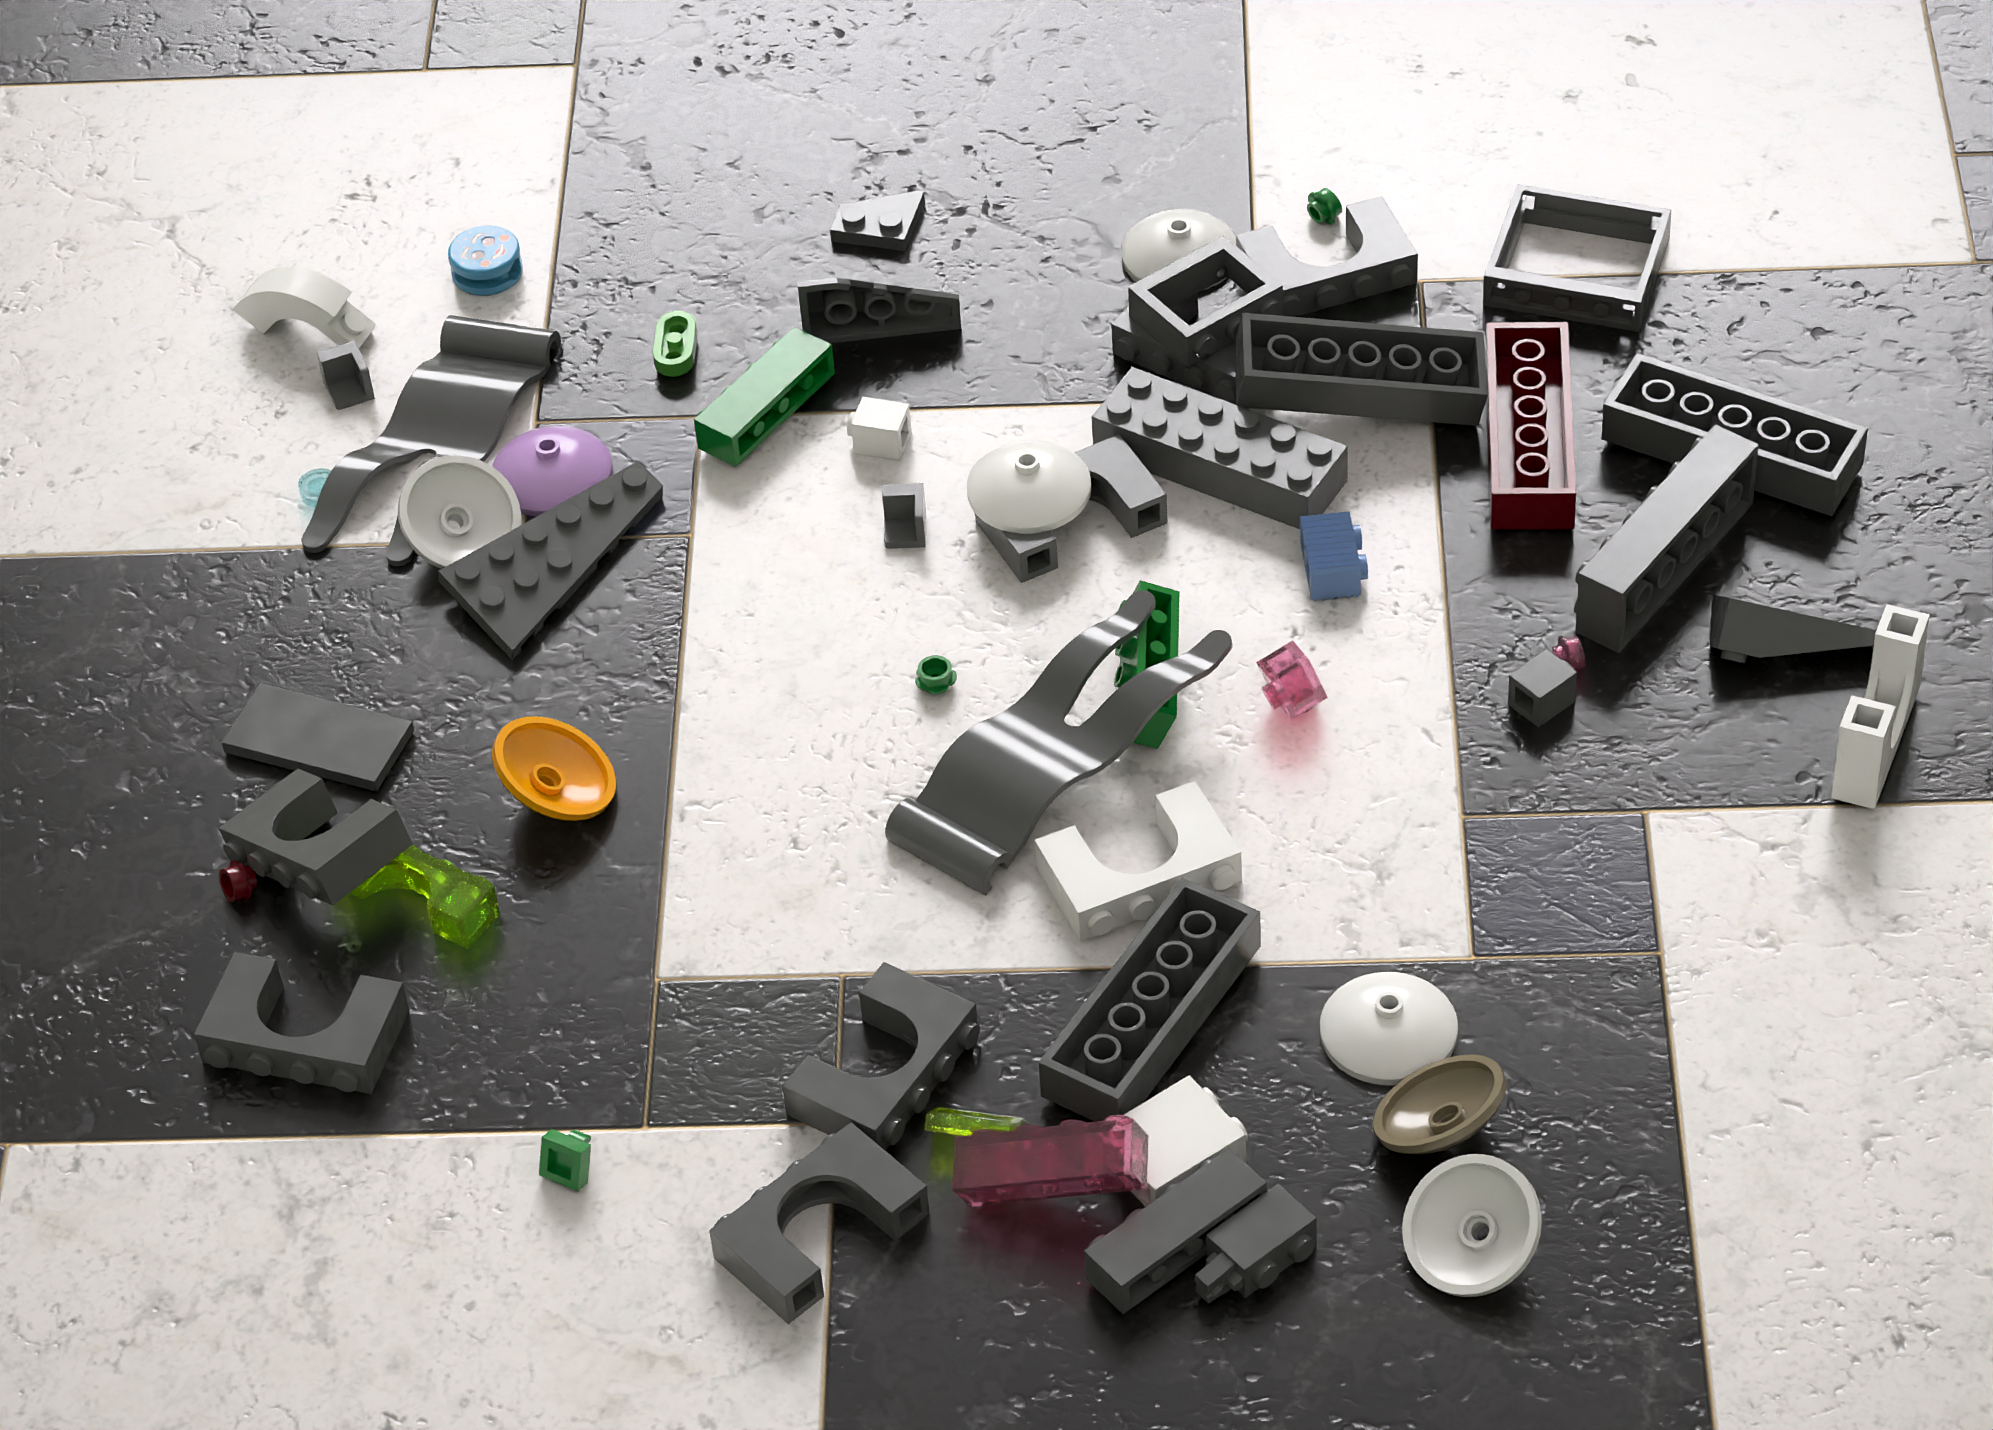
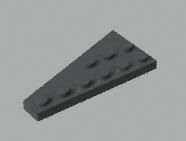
M637 461L439 570L438 581L513 661L521 652V646L531 635L535 637L544 627L545 619L555 609H560L597 569L598 561L607 552L610 554L619 545V538L630 527H635L663 496V485Z

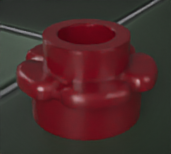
M233 860L230 862L229 867L222 868L219 871L221 889L230 902L241 899L247 902L252 897V891L257 889L256 876L249 865L244 866L237 860Z

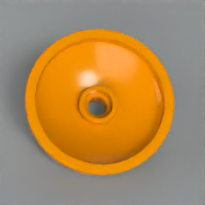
M523 717L506 724L494 741L492 761L499 779L515 799L534 812L559 820H585L595 817L604 811L614 796L616 777L610 760L590 737L571 725L546 717Z

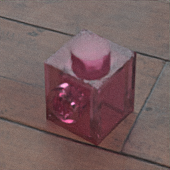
M1293 640L1256 662L1267 683L1261 687L1267 701L1274 710L1281 707L1291 720L1302 713L1310 711L1315 705L1328 698L1310 660Z

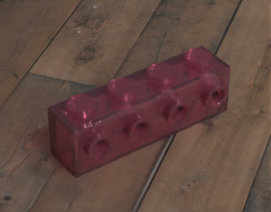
M1124 1115L1107 1116L1104 1121L1089 1123L1080 1120H1065L1060 1123V1126L1051 1127L1026 1124L1016 1127L1014 1131L996 1132L989 1129L975 1130L972 1132V1135L955 1137L952 1190L969 1207L1147 1189L1149 1136L1133 1118Z

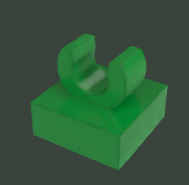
M550 1129L541 1138L539 1176L575 1191L582 1189L588 1183L591 1144L588 1143L591 1141V1136L575 1129L570 1131L568 1135Z

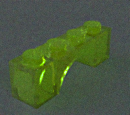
M414 844L350 892L361 899H365L376 892L392 888H405L417 891L428 898L427 907L433 933L467 949L477 941L500 914L495 886L488 879L465 872L446 859H437L424 853Z

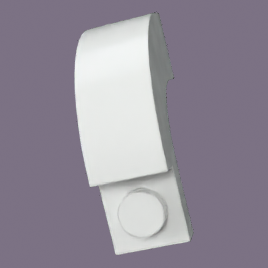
M277 267L262 273L250 285L232 309L262 334L278 320L297 319L314 326L338 346L355 340L358 349L376 326L374 321L347 301L352 291L328 276L300 267Z

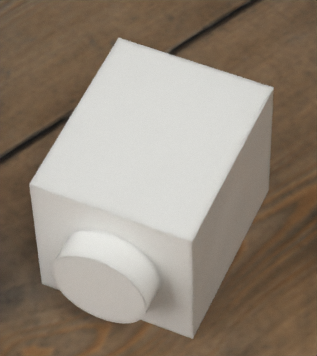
M862 397L857 411L850 413L847 423V434L852 436L854 453L901 461L912 434L909 404Z

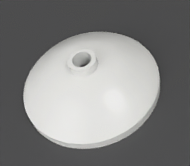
M1189 209L1167 210L1145 218L1127 233L1121 248L1122 263L1127 274L1135 282H1138L1221 236H1225L1236 246V236L1224 222L1207 213ZM1221 280V281H1219V282L1213 284L1212 286H1210V287H1208V288H1206V289H1209V288H1211V287L1216 286L1217 284L1221 283L1223 280Z
M1020 440L995 448L977 461L967 479V497L974 513L982 521L994 528L1020 534L1046 532L1067 524L1082 512L1091 494V477L1083 460L1063 446L1042 440Z
M448 455L424 463L410 475L399 497L398 519L402 533L411 548L428 563L443 569L521 525V509L514 489L508 480L495 468L472 457ZM447 521H456L460 525V528H451L448 525Z
M1398 972L1372 973L1347 982L1331 995L1322 1010L1320 1018L1321 1042L1331 1061L1346 1074L1361 1081L1378 1085H1397L1420 1068L1449 1058L1455 1049L1458 1037L1456 1012L1445 994L1421 978Z
M1484 1154L1458 1156L1433 1168L1412 1192L1403 1217L1402 1235L1404 1248L1415 1271L1438 1290L1459 1297H1477L1490 1294L1511 1283L1521 1274L1532 1259L1541 1234V1208L1536 1192L1530 1182L1511 1164L1497 1157ZM1483 1227H1489L1488 1236L1479 1241V1231Z

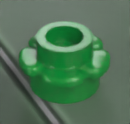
M1322 188L1320 191L1311 192L1308 195L1309 204H1307V211L1310 217L1317 223L1325 221L1329 225L1334 224L1335 218L1342 213V205L1338 197L1328 188Z
M928 656L918 664L915 683L922 691H927L930 694H941L947 691L949 686H953L957 680L956 671L952 670L951 662L943 656Z

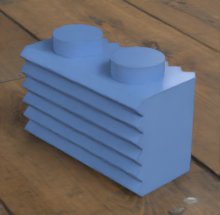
M1350 511L1300 516V544L1311 600L1317 601L1321 599L1324 601L1326 598L1332 600L1335 597L1341 599L1343 596L1349 598L1352 595L1355 597L1361 595V580L1368 579V564L1366 554L1358 555L1357 550H1362L1360 525H1352Z

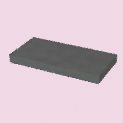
M260 683L223 739L222 746L224 753L294 771L300 769L318 777L377 792L414 733V727L410 720Z

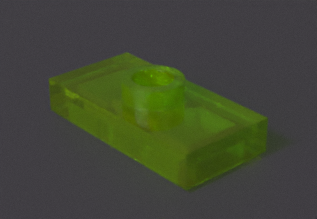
M936 1107L926 1114L925 1131L960 1135V1142L972 1145H987L988 1139L1017 1142L1025 1136L1026 1120L1020 1117Z

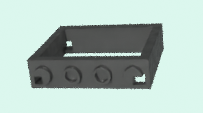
M1517 184L1484 273L1483 305L1639 332L1670 239L1672 209ZM1525 223L1652 244L1637 290L1508 268Z

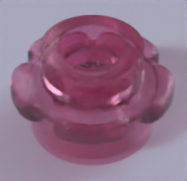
M1563 635L1559 636L1558 645L1552 646L1553 655L1560 660L1568 662L1575 671L1586 668L1585 655L1578 636L1575 635L1568 638L1563 637Z

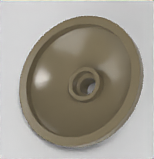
M1459 1055L1431 1063L1404 1078L1386 1094L1374 1115V1131L1381 1144L1389 1150L1399 1153L1423 1155L1453 1148L1474 1136L1496 1114L1506 1093L1507 1082L1505 1075L1498 1063L1491 1058L1481 1055Z

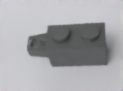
M1276 1184L1206 1235L1207 1263L1195 1275L1196 1292L1207 1303H1210L1231 1289L1234 1292L1238 1291L1246 1298L1257 1289L1268 1287L1276 1280L1279 1273L1294 1262L1304 1261L1317 1246L1316 1217L1281 1185Z

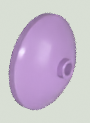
M545 426L527 431L506 444L497 454L492 464V467L499 471L514 489L520 504L521 513L535 517L613 474L612 459L606 445L593 434L569 426Z

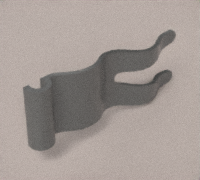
M449 315L445 319L441 330L440 352L434 358L423 362L412 373L398 398L391 419L382 434L367 447L345 455L328 475L320 492L313 516L301 538L303 549L310 553L323 551L343 526L362 489L378 472L388 466L412 460L425 453H433L435 456L422 462L418 467L432 459L448 455L468 456L484 462L494 450L508 415L520 394L529 385L545 376L551 365L549 360L550 349L558 350L561 344L559 332ZM397 516L394 532L386 551L387 562L392 566H404L413 559L415 551L406 541Z
M1143 590L1133 593L1114 615L1086 629L1071 640L1051 660L1033 686L1015 704L1002 713L977 723L955 740L936 765L928 783L916 800L906 798L894 808L885 828L887 840L986 896L992 889L990 878L995 868L1000 865L1008 869L1027 843L1040 817L1055 798L1074 783L1093 776L1114 762L1133 743L1152 716L1170 698L1183 688L1214 671L1232 649L1231 636L1223 630L1210 632L1188 652L1153 665L1135 675L1109 696L1080 726H1070L1065 723L1064 719L1094 670L1114 649L1134 637L1141 630L1156 607L1155 597L1152 593Z

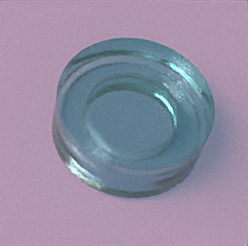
M318 468L310 470L301 476L298 481V489L301 500L306 505L316 507L322 487L331 470Z

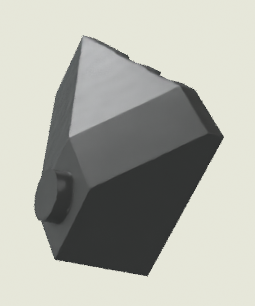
M844 278L797 282L803 331L828 343L962 329L958 294Z
M1713 595L1710 647L1722 649L1720 658L1746 663L1748 655L1763 658L1874 646L1877 630Z

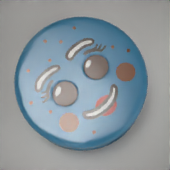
M492 225L470 228L457 235L448 248L452 279L455 285L466 293L480 296L498 294L512 287L522 275L523 264L518 239L505 228Z

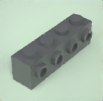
M1230 1148L1216 1158L1205 1160L1196 1172L1182 1182L1174 1183L1167 1187L1158 1199L1145 1208L1133 1211L1124 1223L1110 1233L1096 1237L1088 1248L1084 1250L1086 1279L1122 1314L1126 1313L1207 1255L1206 1235L1267 1192V1182Z

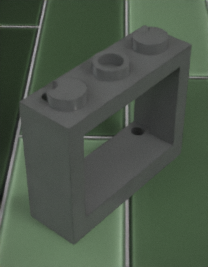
M1225 236L1217 238L1128 286L1129 317L1187 367L1235 342L1242 313L1283 315V285ZM1226 277L1247 293V295L1190 326L1169 309Z

